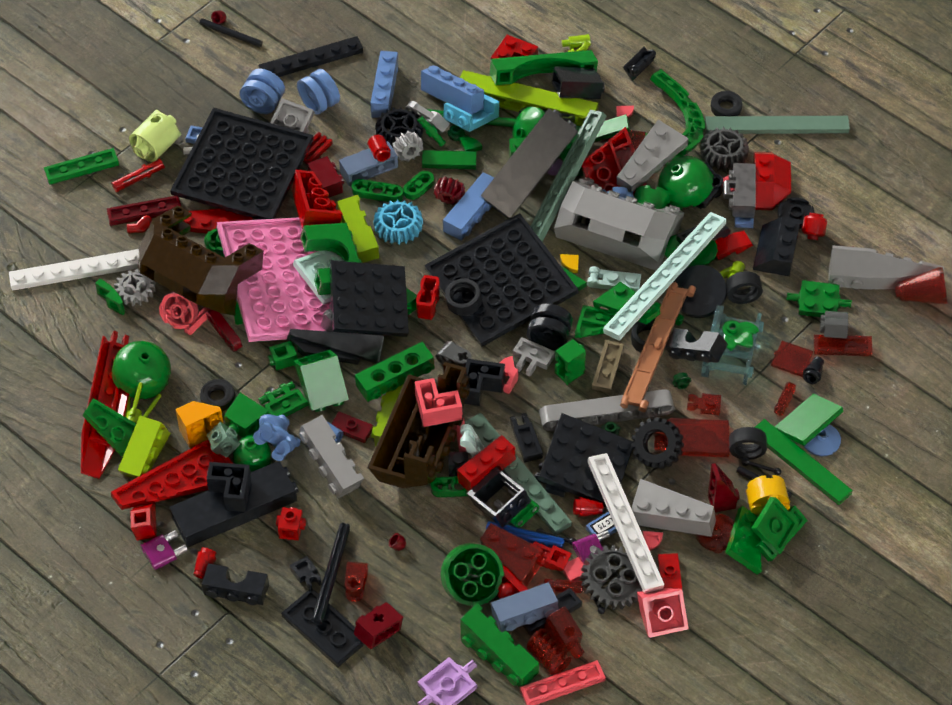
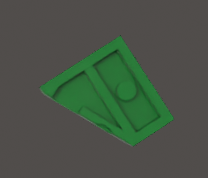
M583 305L574 338L604 334L603 328L617 312L614 314L606 309Z

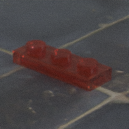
M814 335L813 337L814 355L872 356V336H847V339L827 338L824 335Z

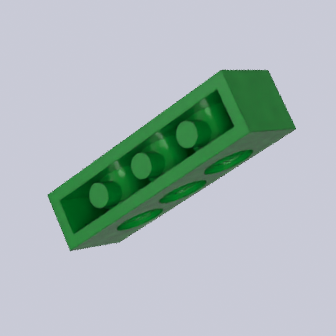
M420 342L355 374L356 387L367 402L378 399L381 395L394 391L403 385L408 374L419 377L430 373L435 369L434 357L425 344Z

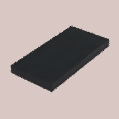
M308 590L285 609L281 616L338 668L365 644L354 635L355 626L330 604H328L323 623L321 625L314 624L312 617L319 594L315 590Z

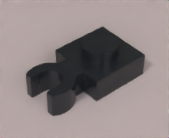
M307 556L289 565L291 572L300 583L306 581V587L310 591L313 590L312 582H317L319 586L322 585L317 568Z

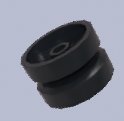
M541 304L536 306L532 311L526 336L528 340L551 350L559 349L568 341L573 322L572 315L558 305Z

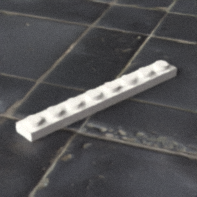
M139 249L10 271L11 289L13 291L138 269Z
M608 454L588 457L589 467L644 594L663 589L664 582Z

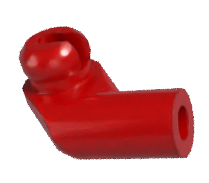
M145 215L136 224H127V233L145 232L149 228L152 218L149 215Z

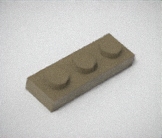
M605 340L592 383V390L611 394L624 350V343Z

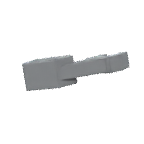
M415 101L409 102L406 108L413 110L415 114H419V117L423 116L431 126L434 125L438 130V134H442L450 125L438 112H430Z

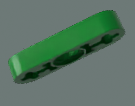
M357 179L352 182V194L354 196L359 195V198L390 202L391 200L393 203L397 199L401 202L404 198L403 188L400 185ZM374 189H381L382 192H381V193H374L373 190H374Z
M458 476L437 477L431 482V493L435 497L468 496V491L465 488L462 490L455 489L454 486L459 483ZM448 484H451L450 490H448ZM438 485H442V489L439 490Z

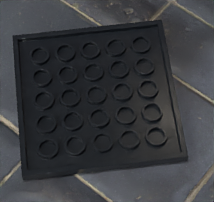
M213 107L170 190L171 195L258 220L275 219L293 183L295 170H299L314 140L313 135Z
M520 213L424 265L425 270L430 276L439 277L440 291L444 296L448 285L458 279H470L479 285L482 295L481 306L473 314L459 317L481 347L530 321L532 311L536 306L541 304L558 305L579 293L576 285ZM463 290L456 293L452 299L458 304H465L473 300L475 295L471 291Z

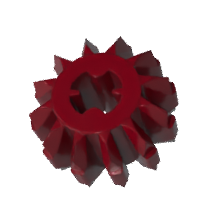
M444 176V178H439L435 184L433 194L441 202H445L447 205H455L465 194L466 188L458 179L455 180L452 177Z

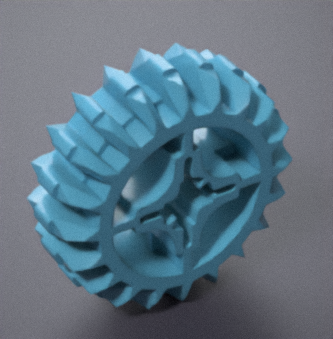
M397 199L394 203L390 200L389 204L383 203L382 207H378L374 215L373 224L379 238H383L385 242L390 240L391 244L397 242L400 245L401 242L407 244L408 240L413 241L414 237L419 236V232H422L423 218L421 211H419L417 206H413L412 202L407 204L405 200L399 202Z

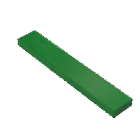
M763 419L754 427L766 434L767 448L837 505H840L852 494L853 490L767 420Z

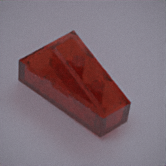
M490 523L480 538L481 545L492 549L500 558L502 565L527 588L544 561L543 549Z

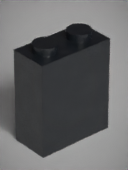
M554 67L552 85L559 98L601 99V94L605 90V84L595 68Z

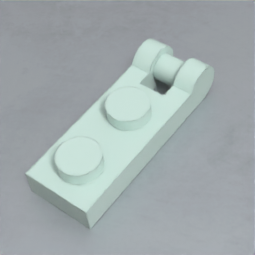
M596 266L589 268L588 274L590 277L587 280V285L591 288L609 290L619 282H622L635 292L640 289L641 274L602 270Z
M461 425L460 433L462 437L460 438V445L465 447L467 453H470L473 458L485 447L471 425Z

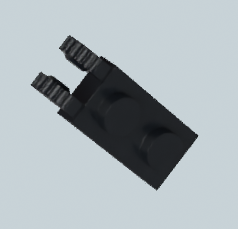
M527 413L522 414L523 425L519 426L515 416H511V426L524 463L542 459L543 452Z

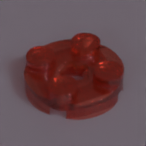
M718 513V515H715L714 531L720 530V535L712 533L711 537L696 534V539L705 549L719 554L727 548L734 521L727 515Z

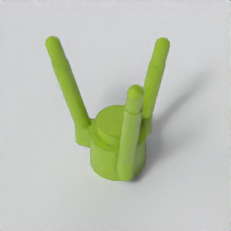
M141 382L138 384L133 407L130 409L131 397L129 396L125 417L136 424L139 416H142V411L137 409L142 388ZM158 394L143 417H148L160 399L161 394Z

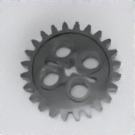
M604 545L602 551L597 548L595 554L591 552L588 556L589 558H586L584 561L585 565L581 568V571L584 573L580 576L581 579H584L581 586L588 587L585 594H592L590 600L596 598L598 599L597 605L603 602L605 609L608 605H611L613 610L616 609L617 605L622 610L625 604L630 607L633 602L636 603L638 601L637 592L643 590L627 553L623 552V546L616 550L615 545H612L609 550ZM609 561L615 562L617 566H612ZM621 567H626L619 573L618 577L612 579V581L604 589L601 588V586L606 584L609 578H612ZM595 574L602 575L603 579L597 578ZM624 576H629L632 581L626 580ZM610 588L616 589L618 593H613Z

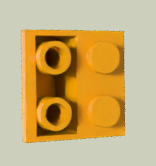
M192 401L175 409L179 431L189 448L208 439L207 434L219 422L223 423L222 411L218 406Z

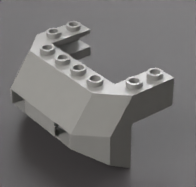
M587 177L572 181L561 204L554 227L556 238L656 271L662 265L670 236L679 233L684 212H681L679 207L672 205L656 209L652 203L644 202V204L637 202L636 198L630 196L623 198L619 196L620 193L609 190V193L602 191V187L595 184L593 179ZM583 216L590 218L589 225L581 223ZM625 231L641 235L640 242L624 237Z

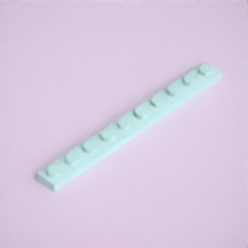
M710 212L603 328L604 334L620 341L726 225V218Z

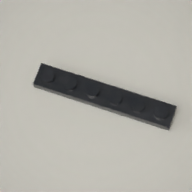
M358 36L262 63L258 66L259 69L271 71L278 77H282L363 53V46Z

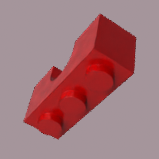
M503 435L499 436L457 469L458 482L469 492L493 468L497 467L502 471L516 460L515 446Z

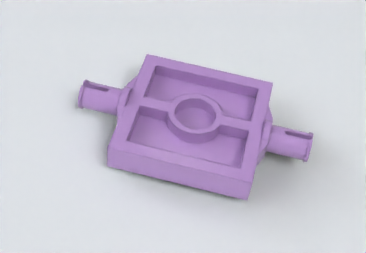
M448 657L418 681V686L425 692L426 696L417 704L429 705L432 702L436 705H457L477 689V684L468 674L477 668V664L471 660L462 667Z

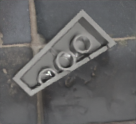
M321 415L303 424L299 430L300 439L304 444L307 443L311 458L319 464V472L323 478L326 477L328 480L330 492L333 495L336 494L339 499L358 489L364 477L361 473L356 474L355 463L352 459L349 460L345 457L346 453L343 445L340 442H335L336 435L324 416Z

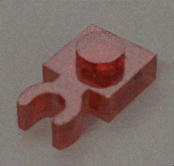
M702 393V398H698L694 394H689L688 401L694 403H687V410L701 409L700 414L720 416L722 395Z

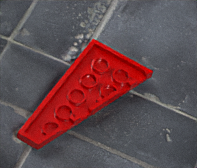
M207 439L111 491V497L121 510L205 491L208 490L207 473L209 463L233 464V462L220 453L218 455L214 453L210 448L211 443Z

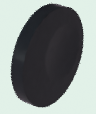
M690 266L674 281L678 284L679 288L688 289L690 285L696 287L694 296H686L680 312L692 318L709 317L719 311L725 303L727 297L725 280L716 269L710 266Z

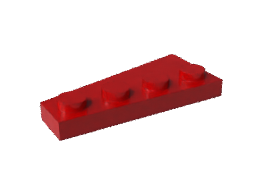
M223 209L189 211L192 215L185 219L184 222L191 225L190 232L207 234L208 231L216 229L217 222L254 220V218Z

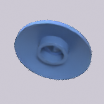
M829 424L809 441L804 448L813 455L828 456L839 449L841 436L838 430Z

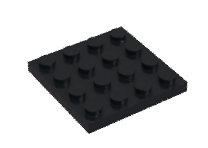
M331 260L329 266L332 331L407 337L409 327L405 266Z
M561 413L538 480L579 497L602 502L603 506L607 508L587 462L588 457L607 453L621 484L633 449L631 446L633 441Z

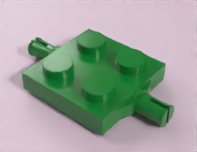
M802 280L799 294L787 292V300L798 301V315L821 317V315H825V311H838L840 306L851 308L852 300L840 299L839 284Z

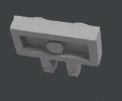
M521 337L513 349V355L520 358L516 368L520 372L527 361L530 362L526 370V375L528 376L534 373L536 366L547 370L555 357V351Z

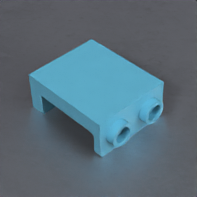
M484 94V109L472 115L449 103H445L443 117L447 121L471 132L499 117V101Z

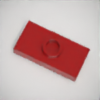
M678 553L658 554V568L664 582V588L682 589Z

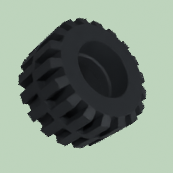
M655 417V419H647L646 422L642 421L640 423L641 426L639 428L636 427L634 430L636 433L632 435L633 443H631V446L634 449V455L638 457L640 462L651 468L664 469L666 466L670 467L673 462L679 460L678 456L683 453L681 450L684 447L682 442L684 438L680 434L679 428L666 419ZM663 432L668 438V446L663 453L654 455L648 450V440L654 433Z

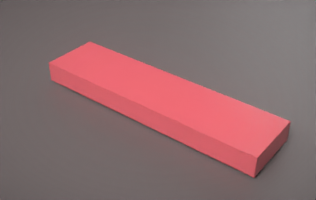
M598 660L521 686L520 692L526 705H538L604 682L606 677Z

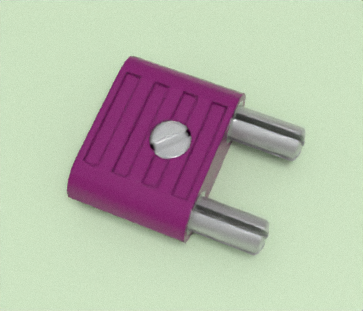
M176 530L166 535L161 534L140 545L154 570L177 559V556L187 551L185 545L175 550L169 545L168 541L178 537Z
M608 531L597 535L593 533L572 542L573 549L583 564L585 559L589 558L588 556L591 552L595 554L597 548L602 551L603 547L600 541L610 537Z

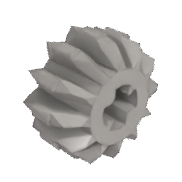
M407 131L406 134L401 133L400 137H395L396 141L392 144L399 160L409 162L410 159L415 160L416 156H421L420 151L424 150L422 146L423 141L415 132Z

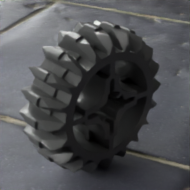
M724 126L719 130L716 127L715 131L710 130L702 138L700 154L702 159L710 164L711 168L715 166L717 170L723 168L725 171L727 168L733 170V163L745 162V159L748 157L749 146L747 138H744L743 134H739L738 130L732 131L731 127L728 130Z

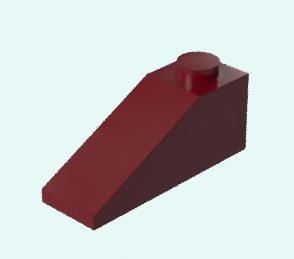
M716 463L711 464L707 496L710 505L714 506L715 513L736 509L737 500L740 499L738 489H734L732 481Z

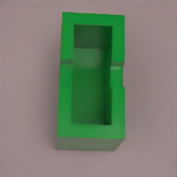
M572 339L555 351V360L558 362L555 364V374L566 385L585 374L586 350L582 344H578Z

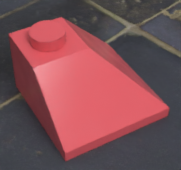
M663 588L645 594L643 591L637 592L640 613L649 638L689 629L682 589Z

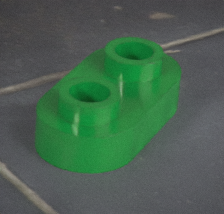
M429 171L419 172L404 185V196L410 200L421 197L433 187L434 175Z

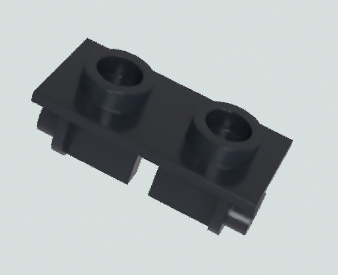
M643 46L623 66V69L632 81L654 61L653 59L656 57L655 50H647Z

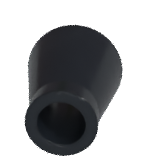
M814 357L812 362L803 370V379L809 384H816L821 380L824 360L821 357Z

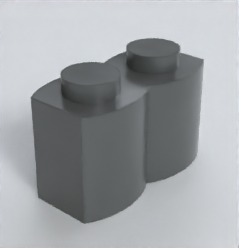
M825 311V315H821L820 333H824V337L847 339L848 312Z

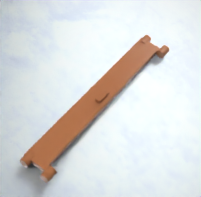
M676 282L669 286L660 307V315L656 317L622 397L620 404L622 408L626 409L628 405L639 406V411L646 412L649 402L643 399L686 296H694L695 286L690 285L688 289L679 288Z

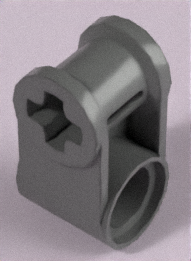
M447 341L435 355L438 362L442 365L444 362L462 367H465L467 359L472 357L468 350L463 349L452 341Z

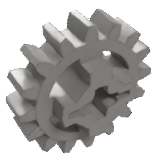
M138 269L135 272L128 270V274L121 273L122 278H116L117 283H114V287L122 301L124 300L125 305L130 302L132 306L135 303L141 306L142 301L149 302L148 297L153 298V292H156L155 281L140 274Z

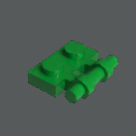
M292 381L287 384L283 383L279 385V388L272 392L267 391L264 393V396L258 398L260 405L265 404L264 408L269 410V414L275 416L284 415L287 417L308 406V401L298 388L290 391L295 388Z

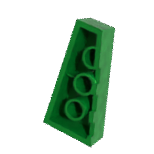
M478 603L475 604L460 619L462 643L467 648L471 647L476 651L480 659L487 660L496 672L504 674L512 685H517L518 687L527 685L539 673V662L520 644L515 645L511 635L506 630L501 632L495 624L496 620L491 616L487 618L481 612L483 608Z

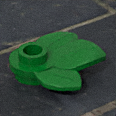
M734 320L725 322L722 329L725 335L724 340L728 344L726 348L730 351L734 350L737 345L752 348V335L759 332L757 326L750 322L739 323Z

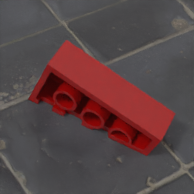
M295 170L291 189L302 229L304 225L341 223L343 213L341 210L336 209V203L334 200L331 201L329 199V193L327 190L322 189V183L313 171Z

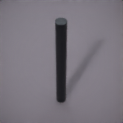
M203 18L200 20L199 24L258 47H261L263 41Z

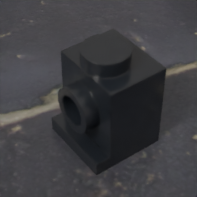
M449 452V477L458 476L457 469L468 462L467 452Z

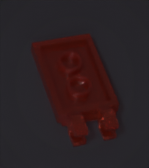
M667 419L678 427L680 434L683 435L684 439H682L684 447L681 450L683 451L682 455L729 457V420ZM665 435L655 436L654 450L665 451L668 446V438Z

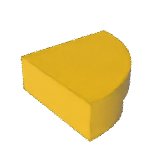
M560 254L561 264L569 269L570 272L578 274L579 255Z

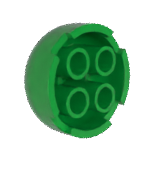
M681 156L667 163L662 169L658 178V187L669 192L670 203L668 206H676L682 210L684 207L699 205L710 195L713 189L714 176L706 163L694 156Z
M135 341L122 347L116 354L112 366V379L118 389L121 388L130 394V397L135 398L138 384L142 383L139 399L153 398L160 394L168 385L171 374V363L165 351L158 345L147 341Z
M467 543L454 548L447 554L441 566L440 577L444 590L453 600L461 604L474 606L477 603L479 605L488 603L498 594V587L502 582V577H504V570L500 558L492 549L480 544Z

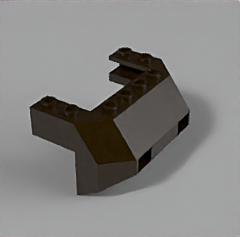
M178 205L154 218L139 246V273L197 305L222 314L235 316L238 284L262 270L264 250L248 243L225 258L220 256L216 252L184 236L191 230V225L185 223L184 220L191 217L192 213Z
M444 362L443 375L439 374L438 382H435L438 394L458 390L463 412L465 399L468 398L470 388H467L469 383L467 368ZM408 374L367 467L379 482L399 488L424 486L433 482L437 474L442 472L444 466L443 459L449 455V445L451 441H455L457 435L456 428L461 426L463 415L462 420L425 427V435L419 434L422 419L415 396V381L426 379Z

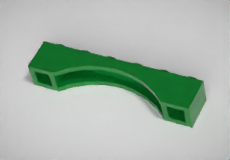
M592 50L491 59L489 74L495 85L513 84L517 80L529 75L553 73L554 67L595 68L597 71L598 60Z

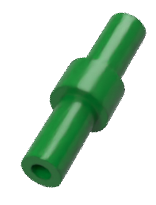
M423 116L417 120L426 130L425 133L430 138L432 137L440 147L446 143L437 133L438 130L434 125L431 126Z

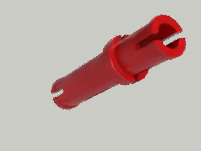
M160 158L148 165L143 164L140 169L111 182L112 187L117 193L144 178H150L152 174L165 169V166Z

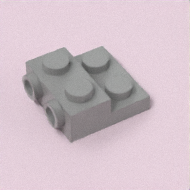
M282 98L270 123L308 133V126L315 111Z

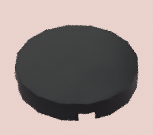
M799 197L788 198L787 201L780 203L778 208V218L787 217L801 220L799 229H802L804 217L809 215V213H815L814 207L807 200Z

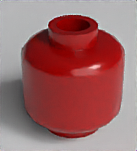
M809 213V215L804 217L802 233L807 235V239L818 240L819 237L825 236L827 219L823 218V214Z

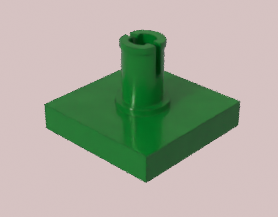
M770 497L751 529L774 554H781L799 522L776 497Z

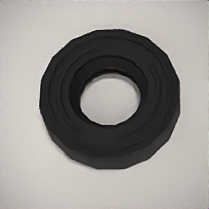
M720 91L712 97L710 106L715 116H738L742 111L743 104L741 97L735 92ZM731 102L733 107L725 109L720 106V103Z
M214 379L203 385L200 399L202 403L218 406L221 408V411H224L235 400V391L228 381ZM217 390L223 391L225 393L223 399L218 401L211 399L210 395L212 392Z

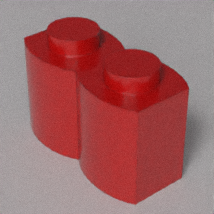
M424 275L421 279L420 291L416 297L418 318L432 320L435 316L436 304L440 298L439 277Z

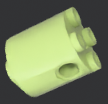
M155 110L129 136V142L138 157L154 162L181 136V133L176 126V119L173 116H167Z

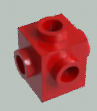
M282 507L281 515H277L276 519L279 538L299 541L301 530H305L306 518H303L302 510L294 507Z

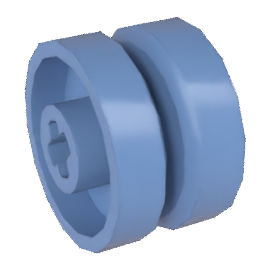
M255 69L250 73L242 86L240 98L251 110L260 114H269L273 112L278 101L285 93V86L283 81L271 71Z
M317 69L310 74V77L306 76L297 82V90L303 103L307 108L313 109L316 115L324 112L327 106L332 107L340 101V93L334 80L323 69Z

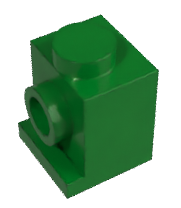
M291 341L269 347L270 355L267 358L270 366H274L276 371L294 365L293 360L297 359V354Z

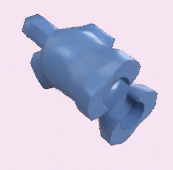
M264 414L260 417V428L253 435L255 443L258 445L266 442L271 443L275 447L272 452V458L276 461L284 460L288 453L292 452L294 448L299 447L301 441L287 432L290 420L284 415Z

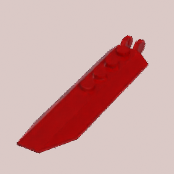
M113 331L110 342L105 336H102L87 407L94 398L125 417L129 394L121 388L118 389L112 379V366L116 354L122 347L128 344L129 336L124 335L120 344L116 342L118 332ZM84 418L81 432V474L100 479L115 450Z

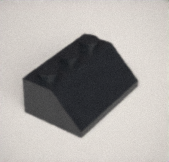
M780 217L762 225L753 270L790 277L801 220Z

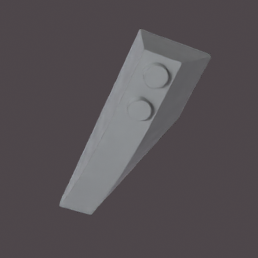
M833 245L829 263L828 283L854 289L908 288L941 281L944 266L924 261L916 263L907 257L899 259L893 257L891 253L886 252L885 255L876 253V250L871 248Z

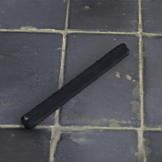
M341 523L339 525L313 613L312 622L314 624L321 625L324 621L349 535V524Z

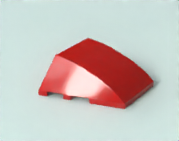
M626 127L589 155L582 164L585 177L593 179L594 183L602 187V190L605 189L606 192L609 190L613 191V187H620L616 184L617 176L635 152Z

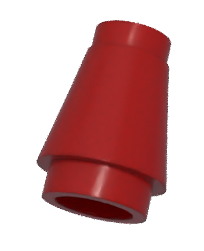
M582 497L574 499L573 514L578 515V517L603 513L602 502Z
M202 547L201 551L197 553L193 575L199 579H204L208 563H215L217 553L212 549Z

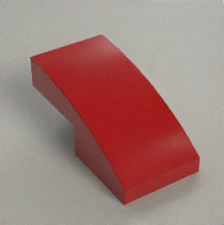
M745 230L715 240L718 249L716 257L718 260H721L733 252H736L738 255L752 247L753 244Z
M534 541L526 556V560L544 568L563 571L572 553L555 545L550 548Z

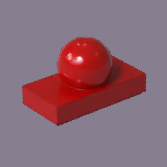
M503 566L504 577H502L497 594L499 599L528 590Z

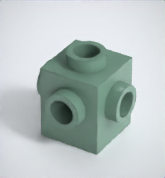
M221 422L207 434L211 443L210 448L217 455L220 453L227 458L240 445L236 431Z

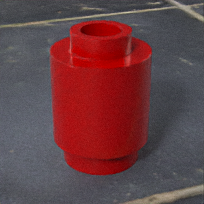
M373 135L368 140L367 145L375 159L379 162L386 161L391 155V150L382 135Z

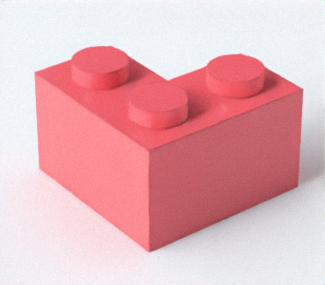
M434 378L415 381V396L423 427L462 420V404L458 390L438 394Z

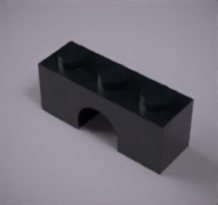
M673 328L665 349L668 351L669 356L676 360L687 359L689 361L718 363L728 344L719 332L704 331L702 336L696 340L689 330Z
M208 563L202 582L204 595L211 598H225L233 602L242 601L250 605L264 604L269 587L268 574L248 571L243 581L233 583L229 581L228 567Z

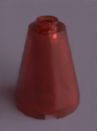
M937 267L898 282L899 286H895L896 297H900L901 301L948 304L947 299H943L947 298L943 267Z

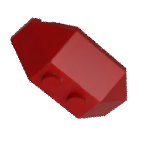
M754 152V164H756L755 210H773L776 205L791 193V162L772 152Z

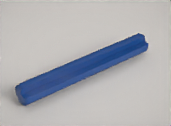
M488 521L486 525L487 533L529 543L536 541L550 548L555 545L562 549L564 546V539L509 525H505L502 528L492 521Z

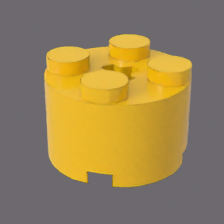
M766 475L751 480L747 484L746 495L752 513L759 516L770 497H776L787 510L790 509V501L785 481L782 477L772 475L773 478H766Z

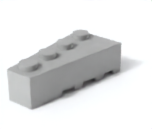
M658 119L618 174L616 184L620 187L628 188V192H634L636 188L649 180L654 173L662 169L667 162L675 158L680 151L687 148L689 138Z
M640 479L631 508L639 526L712 537L716 522L714 506Z

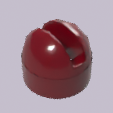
M221 10L214 11L211 14V19L214 23L222 24L226 21V14Z
M395 533L389 540V547L396 551L403 550L406 547V539L399 533Z

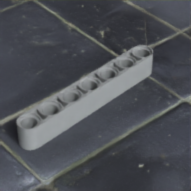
M662 389L646 392L643 399L649 402L646 412L639 411V406L628 405L626 409L622 408L620 404L623 395L546 405L539 410L542 428L545 431H555L561 413L591 425L605 424L608 421L620 422L669 415L674 412L675 407L671 391Z

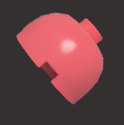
M171 292L163 298L159 305V312L162 320L172 325V328L183 329L191 325L197 318L198 305L175 292Z

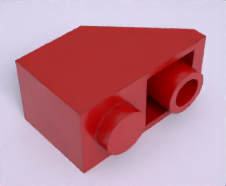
M155 502L133 507L130 511L131 529L136 540L157 537Z

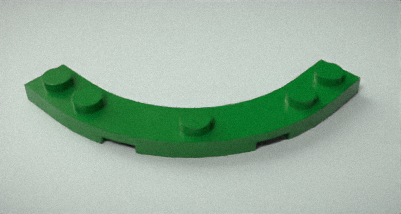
M660 69L652 74L650 80L677 103L684 115L686 129L682 135L689 138L688 147L679 153L685 156L696 148L703 138V131L705 130L704 117L698 104L692 102L688 97L689 93L677 81Z

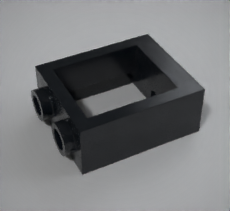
M497 467L467 493L473 504L502 528L531 502L525 489ZM505 486L515 496L497 512H494L485 503Z

